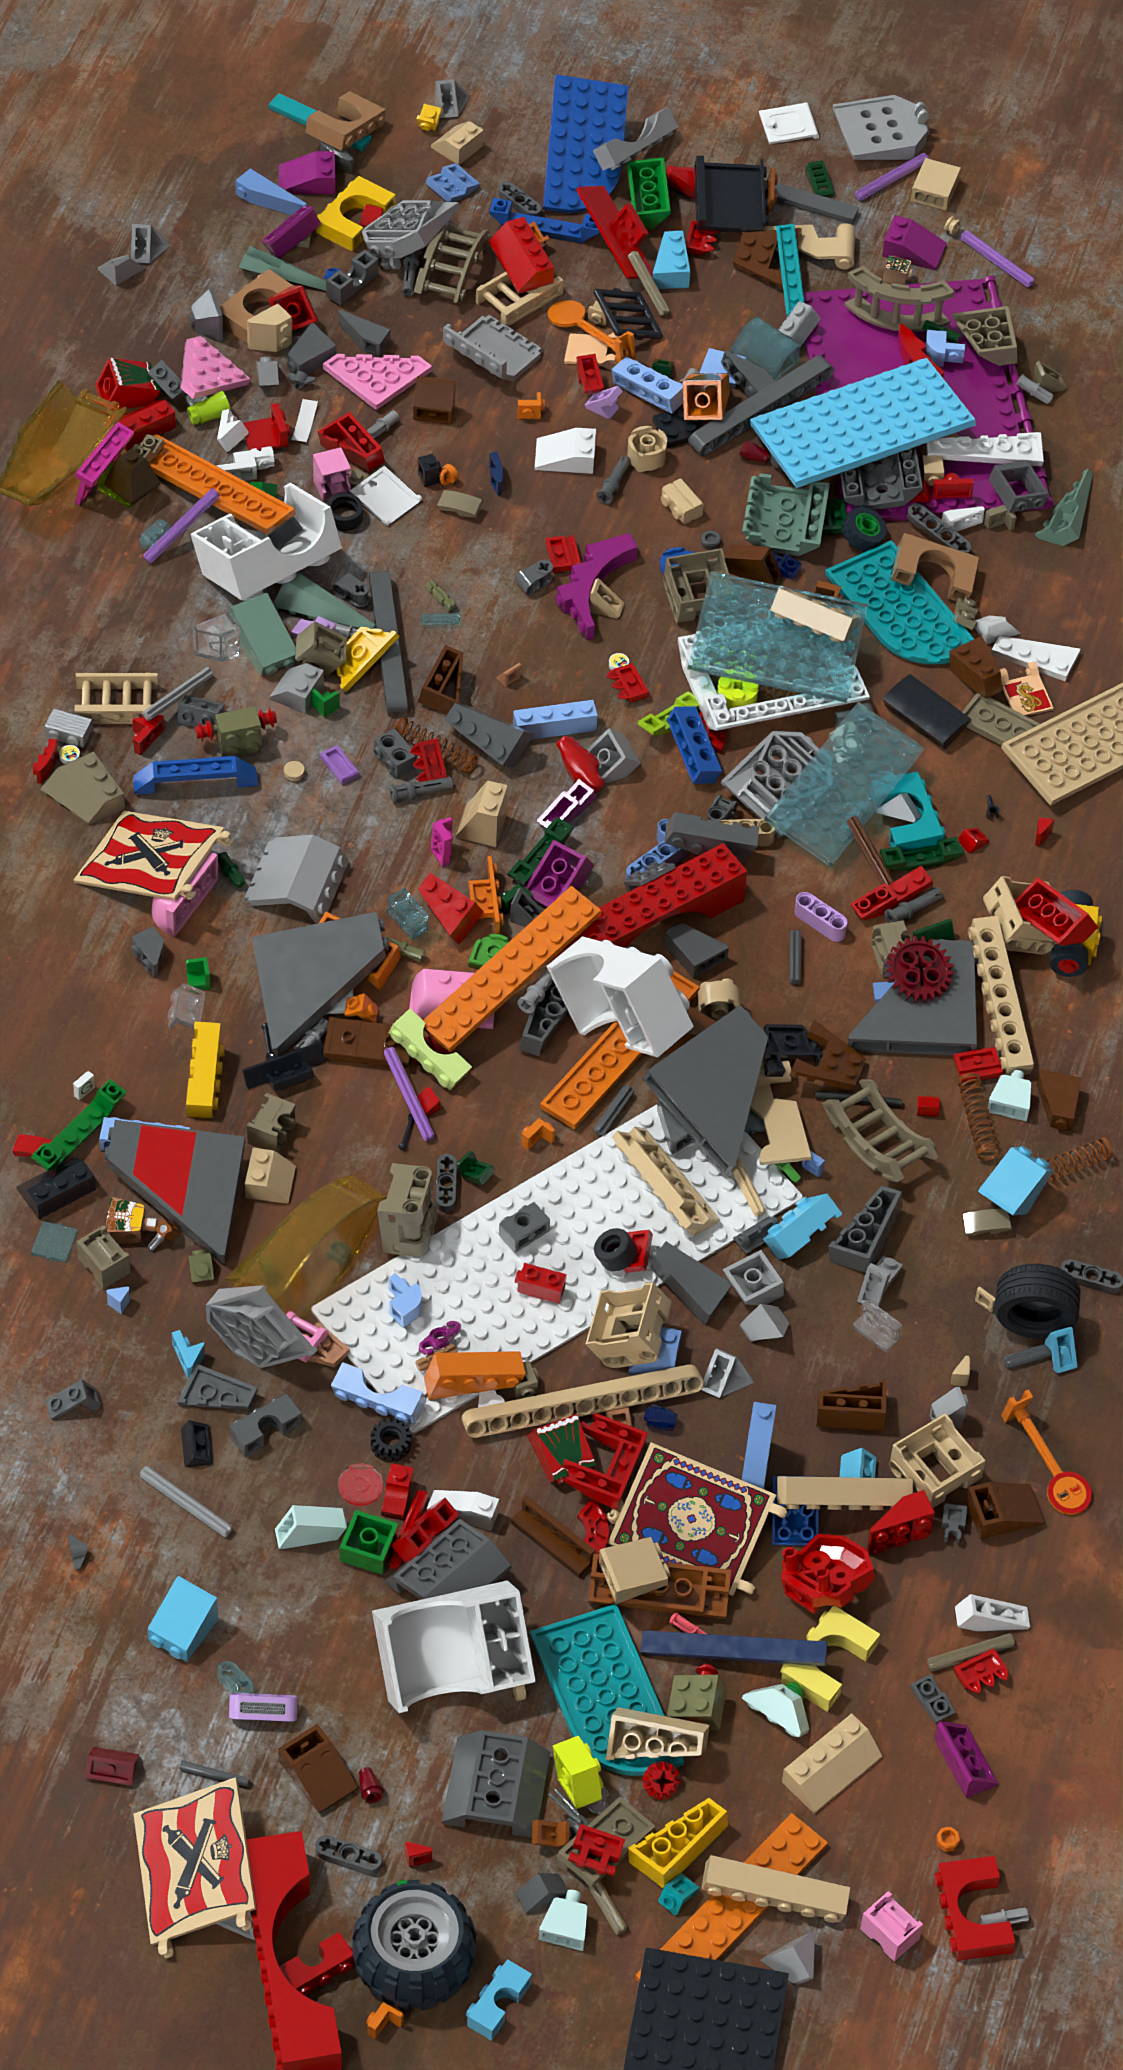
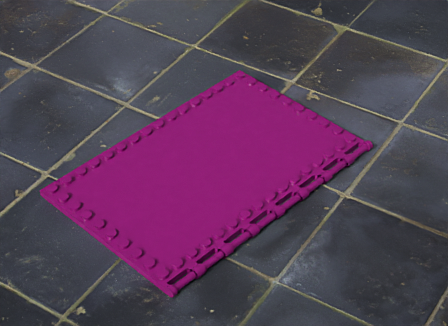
M987 276L985 279L946 281L955 293L953 298L943 301L942 313L950 320V324L945 327L960 333L956 344H965L963 363L944 362L943 367L940 368L944 372L945 382L972 414L976 422V426L956 433L959 437L969 436L971 439H977L984 435H988V438L998 437L1002 434H1006L1007 437L1017 436L1020 433L1019 427H1024L1025 433H1033L1031 414L1027 410L1024 399L1025 391L1016 385L1019 379L1017 372L1018 364L998 366L979 356L952 318L953 313L1003 307L996 291L995 277ZM932 283L907 284V285H909V288H920L921 285H928V284H932ZM856 288L803 292L804 303L812 306L819 318H821L804 341L808 361L815 356L821 355L834 367L832 376L814 387L816 396L906 365L898 345L899 331L871 324L855 315L844 305L846 301L855 298ZM983 288H988L991 302H986ZM863 291V298L872 304L873 296ZM880 299L879 309L892 313L894 303ZM935 303L923 305L922 314L935 311ZM901 304L900 315H914L915 305ZM927 331L913 332L926 345ZM1004 371H1010L1013 385H1008ZM1012 399H1017L1020 413L1015 414ZM926 443L916 446L920 475L923 456L921 447L926 445ZM943 460L944 476L949 473H956L961 479L973 478L972 498L933 499V486H929L931 489V502H908L905 506L873 511H876L885 522L908 520V508L915 503L923 505L938 518H941L945 511L982 506L985 509L984 514H986L987 510L1004 505L989 481L994 465L1001 464ZM876 461V462H874L873 464L878 465V464H881L882 462ZM1034 466L1035 473L1048 491L1045 469L1041 466ZM839 473L834 475L839 499H844ZM1022 481L1008 482L1016 496L1029 494ZM880 490V491H878V493H885V492H886V490ZM1048 494L1043 507L1028 510L1049 509L1054 505L1053 499ZM844 501L846 515H848L856 506ZM917 511L916 513L913 512V515H914V516H915L916 514L919 515L920 512H918V511Z

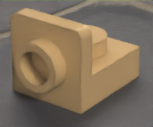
M595 301L594 305L588 309V322L606 326L608 321L598 301Z

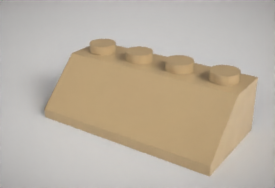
M851 1713L784 1769L782 1783L815 1814L882 1759V1754L869 1730Z

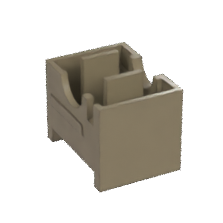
M314 621L296 636L295 660L300 661L302 659L304 660L303 664L316 663L315 666H319V669L324 670V674L328 676L346 661L347 637Z
M903 920L873 926L870 945L882 977L889 976L885 975L886 969H888L885 967V963L889 961L886 958L891 953L892 947L897 948L896 945L899 941L904 944L905 938L910 939V933L903 934L907 932ZM903 958L905 962L912 963L910 959Z
M266 1093L264 1095L265 1104L262 1103L255 1119L247 1124V1140L250 1145L260 1149L273 1150L278 1153L283 1142L287 1141L286 1132L290 1133L294 1129L296 1106L294 1103Z
M105 1225L77 1241L78 1260L86 1269L89 1268L96 1282L102 1289L131 1273L129 1254L125 1253L111 1237Z

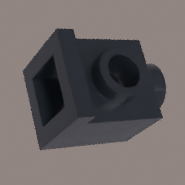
M433 454L418 457V475L424 487L441 483L439 472L442 469L440 462L436 461V457Z

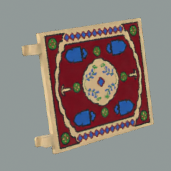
M650 1443L608 1544L616 1546L651 1537L653 1543L657 1542L661 1549L662 1555L659 1556L661 1562L731 1570L729 1595L734 1596L736 1589L752 1594L755 1586L741 1580L769 1512L785 1518L787 1510L773 1503L776 1494L654 1443Z

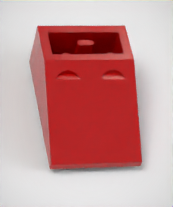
M924 1490L903 1496L870 1529L866 1548L868 1554H879L894 1546L901 1547L910 1541H920L931 1534L935 1512Z

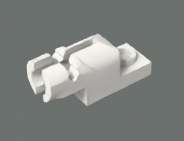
M272 446L262 447L261 451L254 448L248 451L233 453V463L217 465V467L243 481L257 479V470L275 466L273 463L274 454Z

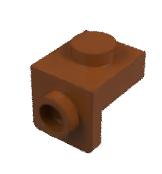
M818 580L815 599L831 603V607H840L843 600V595H840L841 586Z
M533 1820L532 1845L551 1848L564 1847L569 1843L570 1823L566 1821L557 1823Z

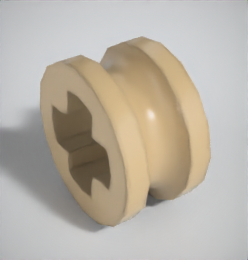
M951 216L945 224L944 231H950L951 235H955L960 229L961 220H956L955 217Z

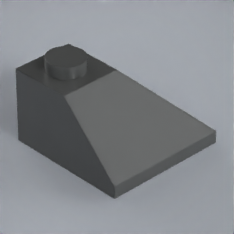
M211 288L191 305V314L188 315L189 323L191 326L194 325L196 333L221 343L223 342L222 313L214 290Z

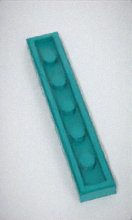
M280 93L269 103L270 110L305 126L307 125L308 116L316 112V110ZM368 134L352 144L351 147L362 152L372 141V136Z
M795 224L776 226L787 317H789L795 305H798V302L804 303Z

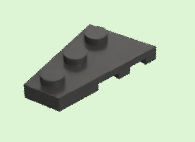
M196 1364L177 1403L178 1406L249 1410L258 1392V1388Z

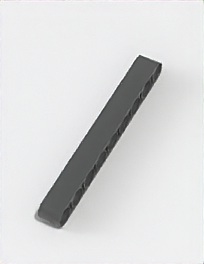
M821 355L815 356L724 413L722 420H713L695 431L689 437L688 443L702 456L711 453L751 428L750 419L786 406L829 379L834 373V367Z
M389 571L369 572V585L376 629H382L388 633L395 631L398 634ZM398 638L379 658L387 713L407 712V696Z

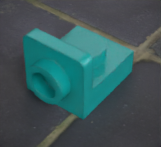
M681 1873L664 1886L658 1902L672 1914L677 1915L683 1904L695 1896L700 1887Z

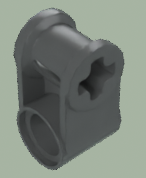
M540 560L530 567L519 571L515 576V582L527 595L534 594L537 590L552 582L553 576L551 572L553 565L548 560Z
M351 573L345 574L332 586L334 593L339 598L344 599L355 608L363 609L370 603V599L367 596L369 586Z
M718 794L707 811L706 821L712 819L730 820L737 810L738 802H732L723 798V795Z

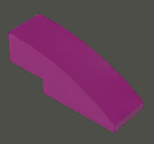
M578 779L567 793L563 791L537 822L544 828H547L556 817L570 823L597 798L595 791Z

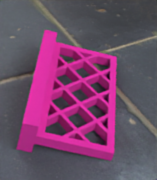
M117 422L76 472L75 477L81 480L75 499L77 505H81L119 458L123 448L133 437L134 431Z

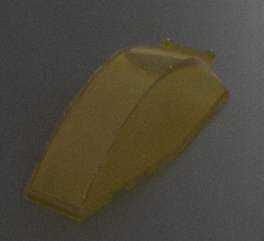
M58 380L19 429L16 443H13L11 455L7 458V465L0 476V494L29 506L39 505L56 497L76 478V472L116 423L120 421L128 410L127 407L118 410V402H110L93 395L87 389H83L78 396H75L61 380Z
M353 1174L326 1184L281 1219L225 1280L227 1282H236L232 1288L264 1285L266 1292L285 1314L292 1311L297 1314V1317L303 1319L310 1312L312 1306L317 1304L350 1269L353 1258L361 1248V1243L370 1232L373 1221L378 1217L377 1209L379 1203L387 1199V1197Z

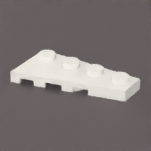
M999 636L992 648L991 654L1028 668V663L1035 661L1040 673L1066 682L1081 649Z

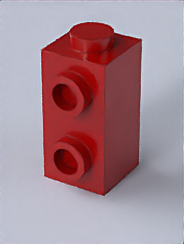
M524 1263L522 1270H518L515 1277V1283H518L517 1292L560 1304L566 1288L567 1274Z

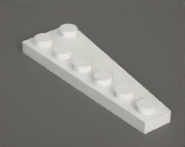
M1039 432L1019 433L1017 436L1012 437L1002 434L994 438H988V435L980 436L977 439H971L969 436L938 438L926 443V454L942 455L943 460L998 464L1028 460L1031 466L1041 467L1044 462L1041 433Z

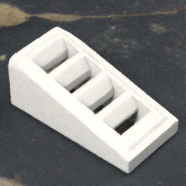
M982 506L943 512L942 521L957 532L983 523L985 509Z

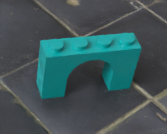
M918 772L871 781L869 794L875 809L883 806L899 794L908 793L921 815V818L915 823L890 828L888 841L891 848L899 846L901 851L934 846L938 840L945 838L944 827L939 824L938 813L932 807V798L930 795H927L925 781L920 778Z

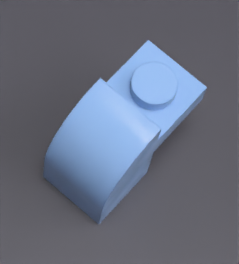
M927 330L925 354L937 366L943 367L944 362L963 363L965 344L946 343V331Z
M394 1273L389 1277L388 1290L395 1296L394 1299L389 1301V1314L404 1328L419 1316L422 1307V1292L417 1282L410 1287L404 1278H400Z

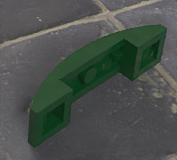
M556 817L544 830L545 835L523 861L521 859L518 860L507 875L525 886L552 841L555 840L564 845L573 830V826Z
M957 837L940 839L934 846L901 851L899 846L880 849V855L886 868L899 871H912L920 866L924 869L935 867L957 859L964 854Z

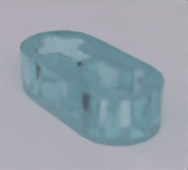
M158 519L141 535L139 545L149 550L170 529L171 525L163 519Z
M224 1661L218 1665L217 1679L230 1693H253L252 1681L235 1663ZM224 1670H226L227 1672H230V1671H231V1672H232V1678H231L228 1674H225V1675L223 1676V1671H224ZM238 1684L243 1688L247 1686V1691H238Z

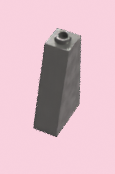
M665 1241L662 1247L657 1246L651 1255L653 1261L650 1267L692 1313L706 1325L728 1295L732 1284Z

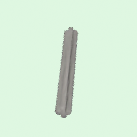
M206 667L143 711L142 715L147 721H150L213 676V672L210 668Z
M145 1466L141 1470L140 1477L223 1537H227L232 1532V1525L152 1468Z

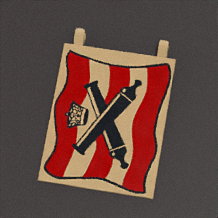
M123 811L77 874L74 882L174 901L177 900L179 895L192 900L196 892H192L193 886L188 884L217 842L229 847L233 843V839H229L231 834L225 831L224 827Z
M236 1777L134 1813L151 1945L159 1944L158 1951L160 1955H164L166 1959L174 1956L170 1939L236 1917V1924L243 1931H248L252 1928L248 1912L257 1908L239 1785Z

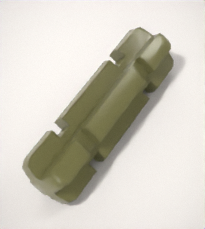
M431 580L428 582L426 589L444 605L447 611H452L456 608V602L438 586L439 584L436 581Z

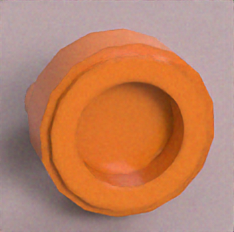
M445 464L441 468L440 482L442 485L453 484L459 479L458 471L451 464Z

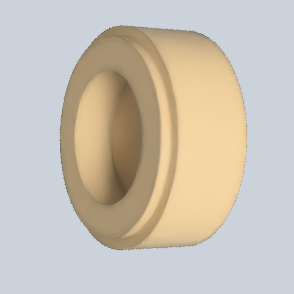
M298 761L288 762L284 766L285 778L294 782L301 780L304 777L303 764Z
M525 1685L512 1687L516 1701L526 1699Z

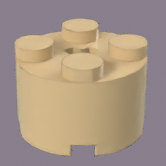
M641 426L634 429L628 439L627 456L630 458L631 465L635 467V470L645 472L664 466L667 452V437L665 433L660 429L658 431L654 430L651 426Z
M723 979L722 981L701 983L698 991V1010L717 1022L741 1005L740 990L733 983V980Z

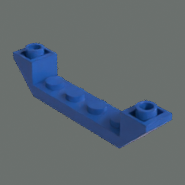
M493 198L489 214L502 226L507 221L525 217L528 224L535 221L543 237L548 235L549 238L582 243L600 233L594 220L588 214H585L582 224L515 213L511 212L512 201Z
M236 756L154 761L133 775L134 795L155 793L154 783L236 777L237 787L258 786L257 771L255 766Z

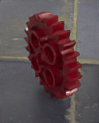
M914 936L912 942L905 938L904 944L899 941L896 945L897 948L893 946L890 951L891 953L886 958L889 961L885 963V967L888 968L885 975L890 976L887 982H894L892 990L898 988V996L905 993V1000H908L911 996L914 1003H916L918 998H921L922 1003H925L927 997L930 1001H933L935 995L940 998L942 992L947 991V985L950 986L952 982L950 978H952L954 972L950 970H952L954 965L948 963L951 956H944L947 950L943 949L940 951V943L935 946L932 945L933 939H930L927 943L924 936L920 941ZM924 956L930 957L932 961H926ZM903 958L910 959L912 963L905 962ZM927 976L934 977L936 981L929 980ZM907 977H910V978H912L915 982H914V983H911V982H909L906 978H907Z

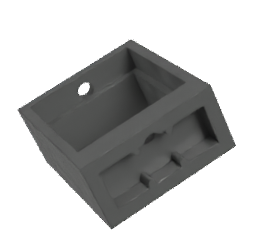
M1028 460L994 465L989 477L990 483L1009 512L1041 508L1049 494ZM1022 481L1029 494L1016 496L1008 482Z

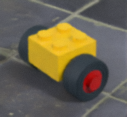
M1080 890L1061 892L1063 896L1086 911L1100 928L1102 916H1098L1099 907L1093 906V900L1089 894ZM1099 928L1084 943L1063 946L1059 944L1054 945L1050 954L1051 969L1058 975L1065 977H1075L1083 974L1088 965H1091L1092 957L1096 958L1100 940Z

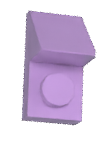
M615 386L595 393L584 406L586 409L610 419L619 409L616 402L618 401V396L623 391L619 386Z

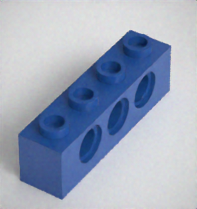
M696 706L674 707L667 718V722L692 783L713 784L722 772V769Z

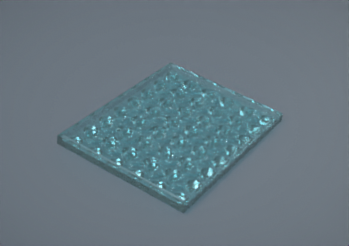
M716 572L710 573L688 663V670L847 703L868 604L785 587L808 596L810 601L812 599L822 601L827 604L829 609L831 607L843 609L847 616L851 617L853 614L860 616L849 639L838 643L829 639L830 635L825 633L822 635L816 634L811 631V627L806 625L799 627L793 624L792 619L786 617V620L774 616L775 612L770 611L778 589L783 586Z

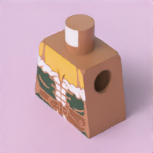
M111 1197L106 1220L107 1232L117 1244L139 1243L142 1240L143 1231L156 1232L157 1219L145 1218V1206L142 1204Z

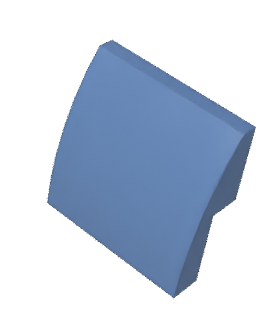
M457 163L442 167L440 174L427 177L426 184L447 202H457L480 186V183Z

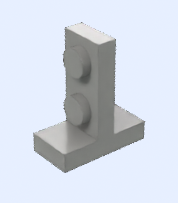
M882 1256L876 1265L871 1263L867 1268L857 1302L878 1310L885 1291L901 1272L903 1264L885 1256Z

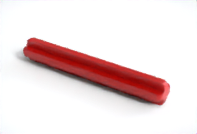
M418 1490L416 1492L399 1537L422 1515L428 1500V1493L426 1491ZM393 1549L388 1567L397 1570L402 1565L403 1559Z

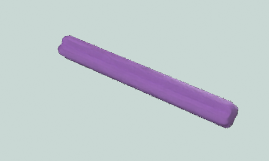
M921 153L855 192V197L862 201L921 167L925 158L929 159L928 155Z
M968 230L962 233V241L1027 288L1034 284L1035 279L974 234Z
M213 488L210 489L143 557L149 563L156 560L220 497L219 493Z
M395 1048L385 1049V1058L424 1141L434 1139L432 1127Z

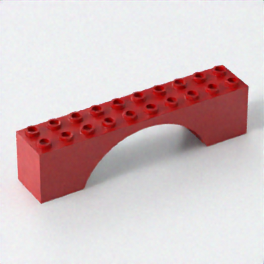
M722 843L599 907L602 915L548 964L581 937L601 942L608 940L616 946L626 948L645 930L668 917L685 912H700L711 919L744 902L747 870L726 845Z
M302 1831L247 1839L257 1908L251 1911L253 1935L257 1945V1959L260 1962L261 1982L264 1985V2000L268 2009V2023L272 2033L273 2052H275L276 2070H342V2053L334 2008L317 2003L296 1990L283 1975L273 1950L277 1932L287 1914L301 1900L310 1895V1874Z

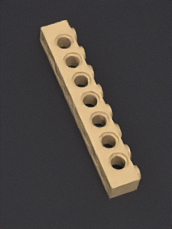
M998 916L975 918L972 921L971 927L968 928L970 940L973 939L974 942L973 955L974 958L978 959L979 963L977 964V972L979 976H982V993L987 996L988 1000L986 1001V1009L988 1014L991 1013L992 1020L990 1025L992 1032L996 1034L995 1047L997 1051H1000L1001 1069L1008 1076H1011L1013 1070H1020L1024 1075L1031 1074L1034 1063ZM996 995H1002L1003 998H999ZM1000 1013H1005L1008 1016H1002ZM1005 1032H1010L1013 1035H1007ZM1010 1050L1017 1052V1054H1012Z

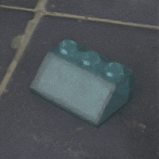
M756 316L743 327L730 352L746 357L747 361L765 369L776 380L799 361L800 344Z

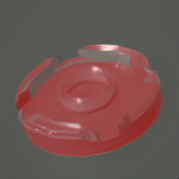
M352 1464L344 1472L342 1471L339 1476V1494L344 1501L351 1505H370L377 1501L382 1494V1475L369 1464Z

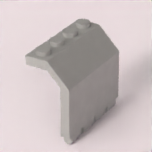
M491 315L480 317L464 332L459 331L456 333L451 329L450 324L443 327V341L448 346L458 350L462 355L467 356L476 364L489 370L490 373L509 381H515L541 358L543 348L530 342L521 334L515 333L513 329L505 324H500V321Z
M315 835L276 837L274 841L268 842L263 853L264 855L259 862L257 871L244 897V901L250 903L251 906L290 903L306 910L315 924H318L331 906L349 860L339 846Z

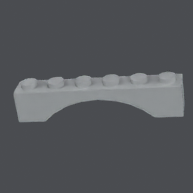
M667 107L645 119L642 133L635 142H626L615 138L597 147L593 152L602 170L610 168L612 171L620 167L621 164L630 161L631 156L632 158L636 157L642 151L653 147L651 143L655 145L663 141V138L665 139L673 135V130L679 126L670 108Z

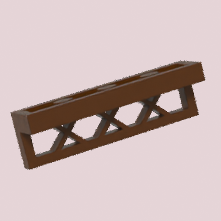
M526 1496L522 1499V1509L511 1519V1524L575 1576L580 1578L592 1566L595 1549L530 1497Z

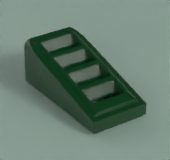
M823 160L807 163L805 175L814 194L823 197L834 196V190Z

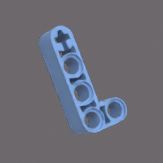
M663 819L658 823L657 842L659 844L627 867L625 881L630 879V874L637 871H645L647 869L646 866L653 862H658V864L666 862L667 864L675 865L687 857L689 851L665 843L666 823L669 819Z

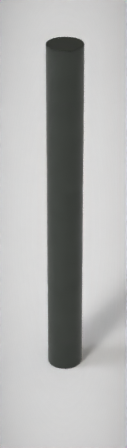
M816 1090L815 1099L844 1101L854 1094ZM867 1097L857 1102L871 1104ZM882 1097L888 1106L901 1107L902 1099Z

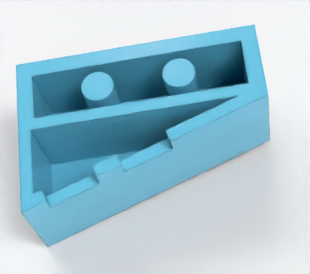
M683 231L664 232L652 276L658 289L689 287L690 267Z
M828 1194L801 1198L796 1202L797 1207L793 1211L790 1210L782 1216L783 1220L768 1230L769 1234L763 1240L778 1260L791 1257L810 1241L809 1237L818 1229L822 1231L826 1228L825 1222L830 1218H838L842 1215V1212Z

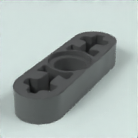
M503 182L499 185V198L512 201V208L521 214L541 216V205L511 182ZM522 199L524 202L517 203L515 200Z
M443 1154L437 1160L436 1207L444 1213L452 1211L455 1208L457 1160L451 1154ZM445 1163H449V1172H445ZM442 1180H450L452 1185L444 1187L440 1182ZM444 1194H448V1204L443 1203Z
M1073 1259L1065 1260L1061 1265V1269L1068 1272L1069 1268L1073 1269L1072 1273L1069 1274L1073 1276L1079 1285L1110 1294H1117L1122 1289L1123 1277L1118 1272ZM1094 1273L1098 1278L1096 1280H1089L1086 1274ZM1112 1280L1116 1281L1115 1285L1110 1284Z
M328 1835L319 1837L315 1843L316 1855L322 1860L367 1875H375L381 1870L382 1858L377 1851ZM329 1844L330 1849H327L326 1852L322 1851V1847ZM337 1847H339L338 1856H335V1851L337 1852ZM351 1850L355 1853V1857L352 1860H345L342 1857V1853ZM361 1854L362 1859H360V1863H358L359 1855ZM371 1859L375 1860V1864L367 1866V1862Z

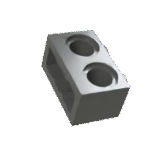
M395 728L374 739V755L377 759L382 760L388 772H392L396 778L416 769L413 767V764L418 759V756L409 752L411 747Z

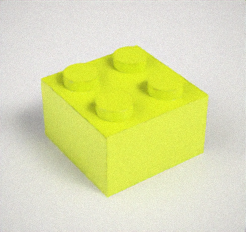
M579 1736L553 1745L557 1779L575 1808L578 1809L601 1800V1789L604 1788L598 1773L601 1772V1767L597 1758H592L589 1745L587 1743L584 1744Z

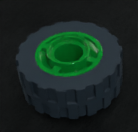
M861 506L852 509L841 525L844 538L851 546L853 545L861 551H869L878 547L887 535L885 521L876 511L868 507Z

